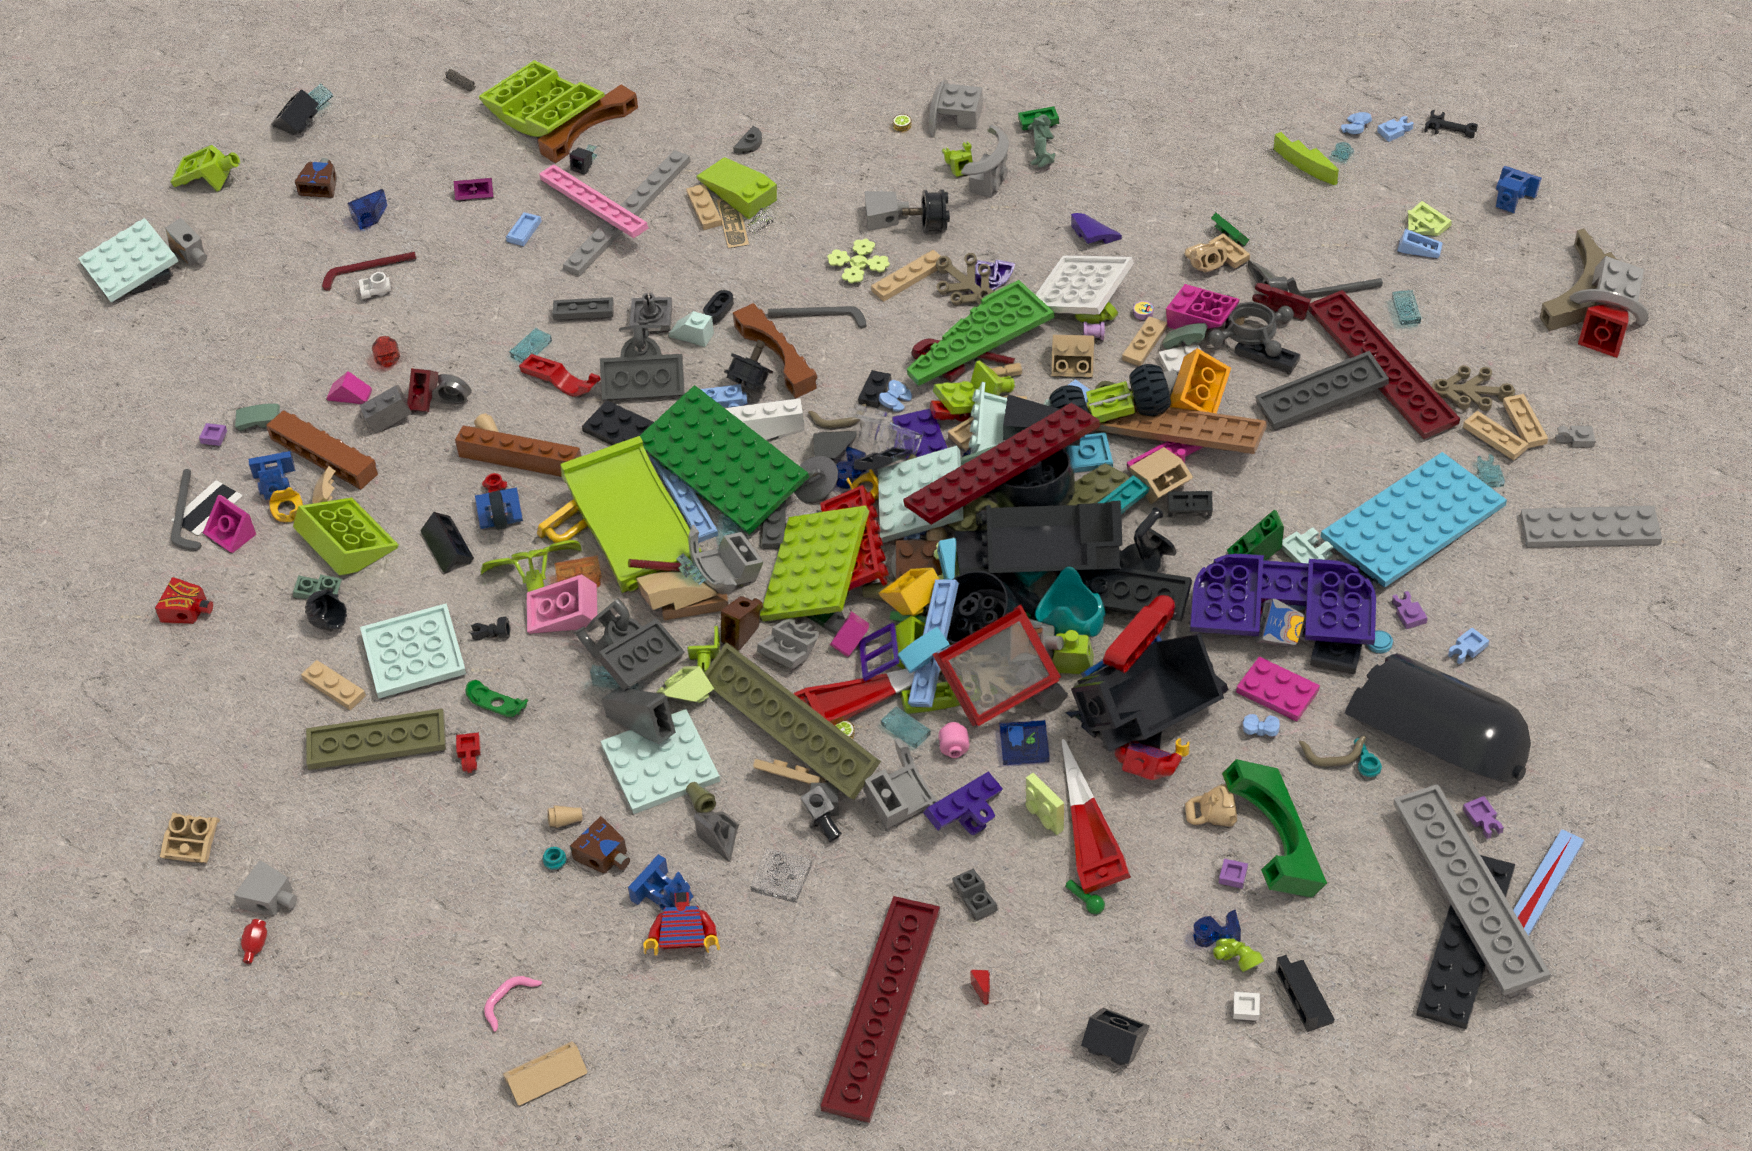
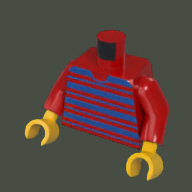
M1181 738L1177 739L1175 742V753H1170L1132 741L1115 749V758L1123 764V771L1149 780H1156L1174 774L1182 761V757L1189 755L1190 742L1188 741L1186 745L1182 746Z
M688 892L674 893L675 907H666L662 913L658 914L649 930L647 940L643 943L644 954H646L648 949L653 948L655 956L658 955V944L661 949L705 947L707 953H709L711 945H716L717 950L721 948L717 938L715 923L709 914L701 910L699 906H689Z

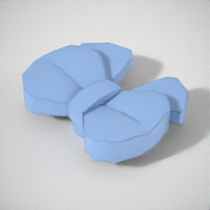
M1359 112L1350 115L1347 119L1353 124L1341 125V130L1343 133H1362L1364 125L1372 121L1371 114Z
M891 380L888 384V392L880 393L879 401L885 407L893 408V411L900 412L904 410V405L897 399L900 398L909 402L911 401L912 394L904 384Z
M1249 714L1244 717L1243 731L1248 735L1256 733L1259 736L1265 734L1276 736L1279 733L1280 720L1275 716L1269 715L1265 722L1259 721L1257 715Z

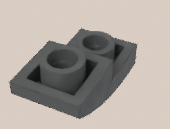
M974 868L952 878L958 893L976 920L998 911L996 902L986 891L984 881Z

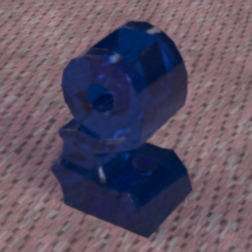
M847 446V461L836 464L838 468L837 487L841 489L850 488L847 478H849L852 484L854 478H858L861 473L866 472V470L854 469V460L866 456L865 452Z
M1236 910L1230 911L1226 915V926L1221 927L1211 916L1200 918L1194 924V941L1198 946L1209 947L1222 938L1235 939L1241 942V928Z

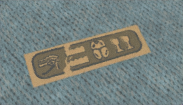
M717 199L728 248L749 245L742 214L723 199Z

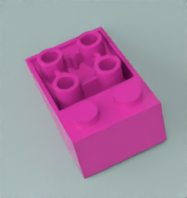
M1184 284L1166 308L1167 327L1177 329L1197 323H1206L1207 329L1221 327L1240 302V299Z

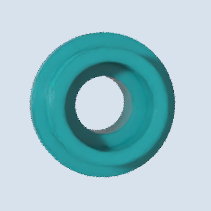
M550 847L545 851L542 860L546 868L556 870L565 865L567 857L565 852L559 847Z

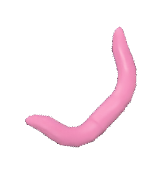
M516 976L506 980L488 998L484 1007L485 1017L494 1032L498 1029V1020L494 1015L493 1009L502 997L514 986L536 987L541 985L542 981L525 976Z

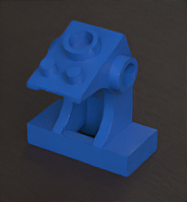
M1504 166L1496 186L1498 191L1496 207L1515 213L1519 198L1523 199L1525 195L1533 198L1537 196L1542 178Z
M291 451L248 459L253 478L260 479L258 490L260 495L264 494L265 500L270 499L274 491L285 490L290 487L285 473L295 471ZM277 463V466L266 467L267 464Z
M659 854L628 887L632 902L639 905L647 897L658 904L662 910L666 907H675L674 893L688 892L689 901L694 896L690 891V885L683 879L679 871L672 880L666 876L668 873L666 858Z

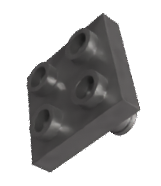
M648 293L642 295V298H632L629 326L639 325L637 323L638 320L648 319V325L661 326V330L658 331H670L672 297L655 298L654 294L650 293V298H648Z

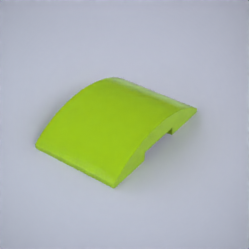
M533 60L479 95V99L494 115L513 129L526 135L537 137L548 134L604 97L605 94L585 83L579 82L575 85L558 76L557 70Z

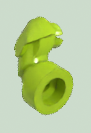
M1108 302L1100 314H1075V317L1080 322L1099 324V321L1113 320L1118 316V311Z
M1219 939L1216 941V947L1213 949V955L1218 960L1223 959L1226 961L1239 956L1238 965L1242 972L1264 962L1260 952L1252 950L1249 946H1245L1244 942H1239L1235 939Z

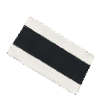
M217 480L214 481L185 507L182 527L196 535L201 534L204 531L218 495H222L234 504L242 497V494Z

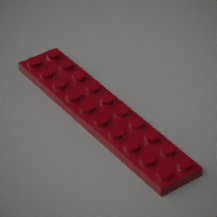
M1343 290L1310 303L1308 311L1350 358L1367 351L1371 352L1389 378V384L1378 389L1423 439L1460 424V417Z
M1070 403L904 498V506L932 525L1099 428L1100 420L1075 404Z
M893 896L820 1106L821 1111L863 1122H871L940 914V906Z

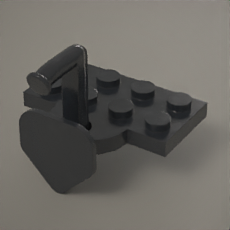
M1154 507L1152 512L1136 529L1134 535L1135 543L1128 545L1122 551L1119 550L1120 567L1160 573L1162 570L1161 558L1164 555L1175 556L1177 554L1172 542L1151 529L1159 518H1163L1161 509Z

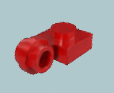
M931 400L929 408L934 419L944 421L946 419L954 420L955 418L958 421L964 422L970 417L971 413L951 414L941 401Z
M479 732L456 735L457 757L461 758L463 772L473 773V770H477L476 756L481 755Z

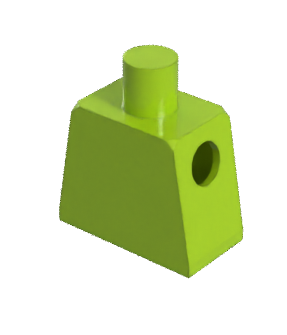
M1069 630L1065 634H1056V636L1063 637L1064 640L1063 648L1061 650H1053V657L1051 658L1059 673L1081 674L1093 666L1094 653L1089 636L1079 635L1075 630Z

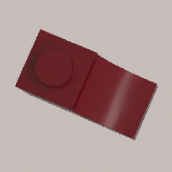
M411 368L407 401L410 410L429 412L433 397L432 391L437 387L439 372Z

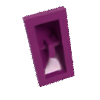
M492 178L453 181L455 200L494 197Z

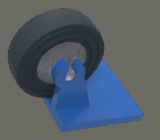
M517 487L475 495L480 529L495 527L496 530L507 528V524L523 521Z

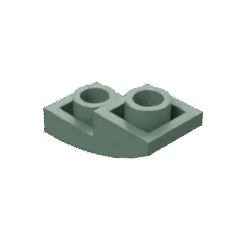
M1197 323L1177 328L1166 334L1162 345L1168 350L1173 346L1178 347L1183 342L1187 346L1194 342L1199 343L1204 339L1208 326L1206 323Z
M259 404L236 410L235 427L240 431L255 425L260 426L262 429L266 428V425L280 413V405Z
M321 574L319 579L298 575L293 590V597L308 599L313 593L330 587L333 589V594H338L342 579Z

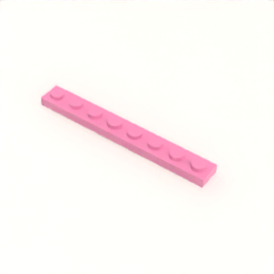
M553 164L539 173L540 179L630 237L635 238L649 229L646 221Z

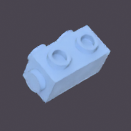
M741 384L701 389L724 408L748 404L746 392H742Z

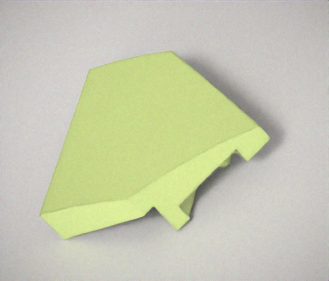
M1423 201L1412 210H1408V230L1415 233L1439 236L1452 225L1449 218Z

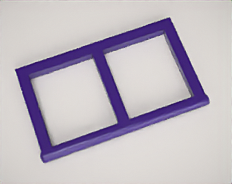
M895 623L881 628L859 642L864 681L899 664ZM891 631V642L866 655V643ZM893 648V660L868 672L867 661Z

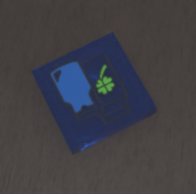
M1046 720L999 723L1003 765L1050 762Z

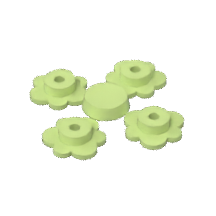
M868 239L854 241L853 251L857 252L858 255L851 259L846 251L841 252L837 249L827 256L831 266H843L844 263L850 261L851 268H846L842 274V279L848 280L849 283L861 282L864 275L863 269L867 265L870 266V270L883 272L885 268L890 266L886 256L879 257L875 255L873 259L868 260L863 256L872 253L875 247V243Z

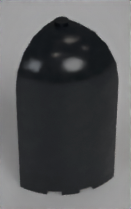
M1392 654L1385 658V663L1381 666L1376 664L1366 675L1368 680L1362 688L1357 687L1344 714L1476 774L1498 781L1517 783L1523 779L1526 773L1525 766L1528 761L1531 740L1528 725L1517 708L1498 696L1403 654Z

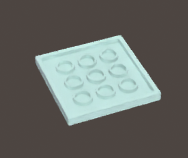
M145 218L78 258L110 302L115 301L178 262L175 254Z
M957 446L878 469L880 537L883 543L964 520L963 507L931 525L906 508L903 502L904 498L961 466L960 450Z
M447 603L360 627L378 698L466 674Z
M686 709L671 714L676 733L659 745L632 730L600 741L633 815L688 794L686 787L691 782H697L703 788L720 782V776Z

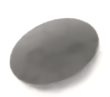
M815 456L807 459L800 465L801 468L808 472L810 477L794 492L797 498L804 502H816L831 493L838 480V468L833 460L825 456Z

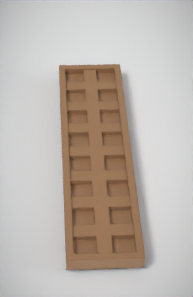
M1133 402L1135 413L1100 422V427L1094 431L1255 454L1267 424L1265 420L1169 407L1165 412L1156 416H1146L1138 412L1136 404Z

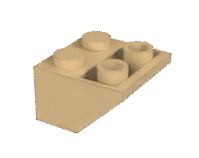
M1053 335L1051 376L1093 377L1095 336Z
M1165 447L1128 468L1132 475L1150 487L1149 493L1145 495L1150 504L1167 496L1168 491H1175L1184 486L1193 478L1183 460Z

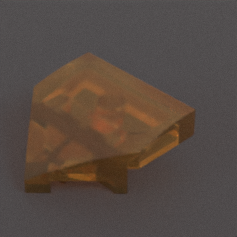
M598 555L555 563L558 582L582 574L597 584V587L601 585L600 578L602 576Z

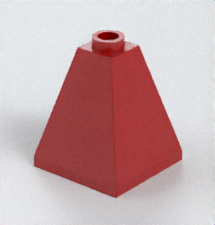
M1608 303L1589 307L1578 345L1618 358L1629 323L1628 311Z

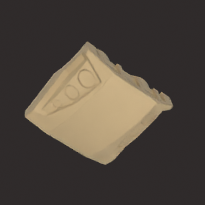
M172 813L168 828L164 833L160 858L207 863L216 826L220 819L217 817H193L191 815L183 816L178 813Z

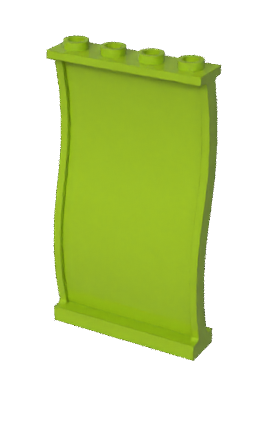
M640 436L560 464L561 476L567 484L585 522L606 556L620 586L621 593L636 590L639 587L636 578L659 572H668L665 570L629 568V559L693 564L688 544L690 529L659 479L644 449Z

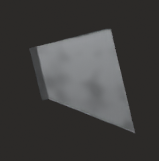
M724 812L696 813L694 821L697 836L731 862L737 829L740 824Z

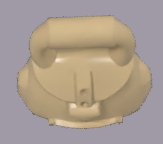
M1220 241L1208 244L1200 243L1186 248L1184 252L1185 256L1190 259L1191 265L1204 273L1223 266V263L1227 260L1226 249Z
M1226 784L1216 786L1209 792L1193 797L1185 803L1186 821L1192 825L1210 822L1215 826L1232 827L1237 822L1234 793L1229 792ZM1200 803L1202 816L1196 819L1194 804Z

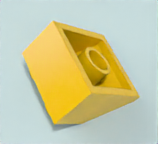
M933 568L910 569L880 591L879 595L901 615L916 616L924 611V606L930 604L935 580L940 579Z

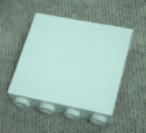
M985 382L981 383L979 389H975L972 401L975 404L971 411V417H974V420H972L970 426L972 436L968 446L971 448V454L997 446L1005 441L1003 440V423L1007 398L984 392ZM1046 399L1044 405L1051 407L1050 401Z

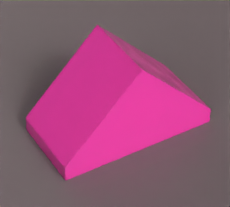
M347 371L332 384L326 398L327 401L363 404L368 401L372 387Z
M851 611L830 645L846 657H849L868 631L869 623Z

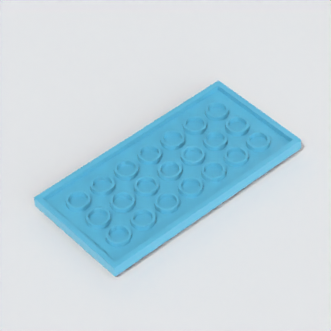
M1441 452L1322 530L1320 537L1324 541H1328L1333 548L1347 559L1359 565L1362 571L1371 578L1378 580V583L1385 588L1505 507L1507 499Z

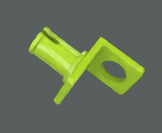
M714 626V645L687 647L689 659H697V666H700L702 671L704 669V672L711 665V659H715L720 652L718 626Z

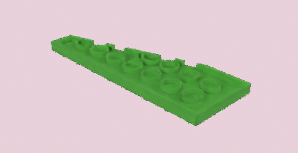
M1017 280L985 296L981 300V304L978 307L974 306L965 319L961 318L942 336V340L938 344L934 343L926 355H921L907 368V375L920 386L1053 319L1054 311L1020 280Z

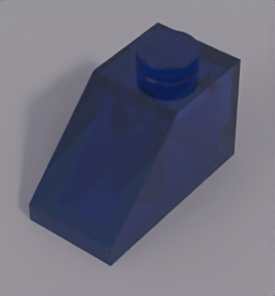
M383 189L347 203L351 218L360 230L377 224L388 205Z

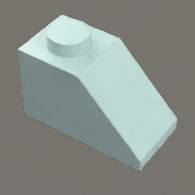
M693 311L676 322L669 333V337L706 347L714 334L712 316Z

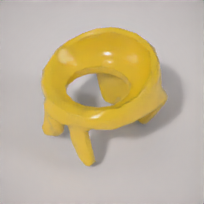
M872 469L869 470L870 472L858 477L852 484L849 478H847L851 490L857 488L862 482H872L873 488L871 493L875 500L879 499L878 478Z
M291 487L285 490L274 491L269 501L272 516L280 522L294 521L298 506L303 505L300 494ZM284 501H290L295 505V509L291 510L289 515L279 513L278 511L279 505Z

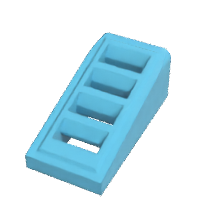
M956 538L940 540L938 542L937 553L944 580L955 578Z

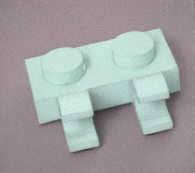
M1314 528L1309 529L1302 535L1296 531L1283 539L1281 549L1295 563H1308L1309 559L1327 560L1333 555L1329 551L1333 549V546L1328 541L1322 543L1316 549L1313 547L1319 541L1316 538L1319 533Z

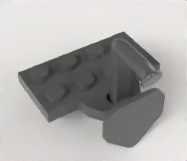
M641 319L637 321L639 325L620 327L619 332H633L634 337L625 342L621 349L620 357L600 358L602 400L684 395L683 354L662 355L658 344L649 338L648 331L661 330V326L648 325V319Z
M619 598L595 616L586 627L588 632L601 625L605 627L604 635L597 644L586 633L585 626L573 632L624 691L677 660L685 653L657 618L644 626L640 625L636 620L630 618L628 609Z

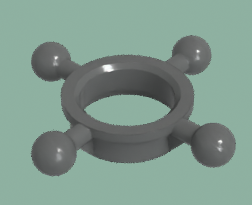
M1256 302L1237 304L1225 321V330L1214 329L1210 331L1208 341L1211 345L1218 346L1222 344L1224 339L1230 337L1234 341L1246 345L1263 344L1266 354L1276 357L1281 353L1282 347L1278 341H1271L1276 334L1277 326L1275 322L1279 320L1282 322L1290 321L1293 318L1294 312L1289 306H1282L1275 313L1269 307ZM1253 316L1263 319L1268 325L1263 328L1249 329L1239 326L1234 321L1240 317Z

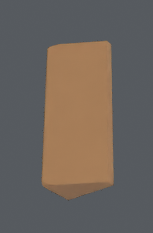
M717 593L716 596L675 610L672 604L662 606L663 619L670 620L721 611L729 605L727 594Z

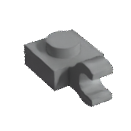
M1559 426L1557 428L1558 434H1555L1557 443L1571 442L1572 447H1594L1596 440L1592 426H1570V430L1566 426Z

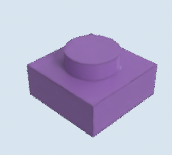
M206 423L199 436L200 443L220 446L227 433L226 425Z
M1224 859L1219 884L1243 889L1248 863Z

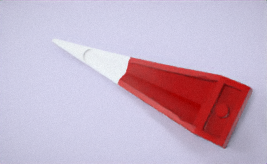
M907 669L876 675L867 681L861 678L812 686L794 692V694L832 724L837 725L911 687L915 671L909 673Z
M1062 739L1074 833L1076 867L1083 891L1087 894L1129 879L1131 876L1126 859L1066 741Z

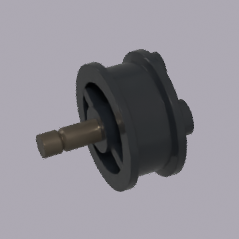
M940 189L939 192L929 193L927 190H923L921 208H902V216L921 215L923 233H928V230H939L940 233H944L947 230V222L950 221L949 210H946L948 192H944L943 189Z
M757 341L750 358H744L732 353L731 357L733 359L728 369L724 370V373L727 374L726 378L738 384L744 381L746 382V387L760 392L761 389L766 390L764 384L768 375L773 374V371L757 362L765 342Z

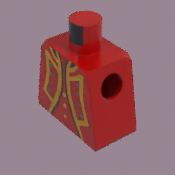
M172 577L155 610L162 623L193 624L198 619L200 613L210 614L212 612L213 602L206 599L204 591L200 586Z

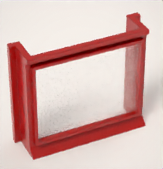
M1021 605L948 648L932 654L972 727L984 724L1057 683L1059 678H1061Z

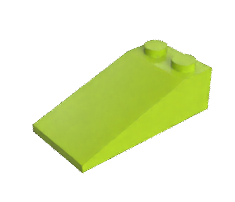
M726 157L696 176V179L747 219H751L777 201V184L763 173Z

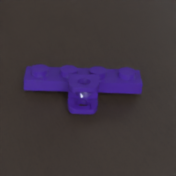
M988 771L927 807L923 813L938 831L959 819L958 821L968 833L976 835L986 828V823L994 819L995 813L987 801L1000 794L1003 788ZM983 811L986 817H983L980 812ZM971 821H974L978 827H974Z

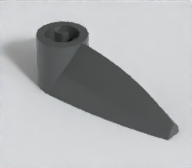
M1248 260V267L1256 283L1268 284L1271 288L1275 287L1288 292L1287 278L1285 276L1277 277L1265 267Z

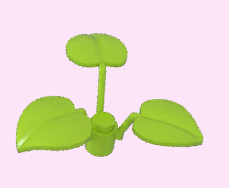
M567 540L551 544L543 549L512 554L511 559L500 558L483 563L480 572L482 575L494 567L514 564L522 577L523 584L526 583L527 592L544 587L543 580L546 579L545 571L549 552L567 549L582 551L581 544L576 540ZM543 556L541 573L538 569L534 570L533 557ZM528 558L530 571H527V576H525L518 562Z

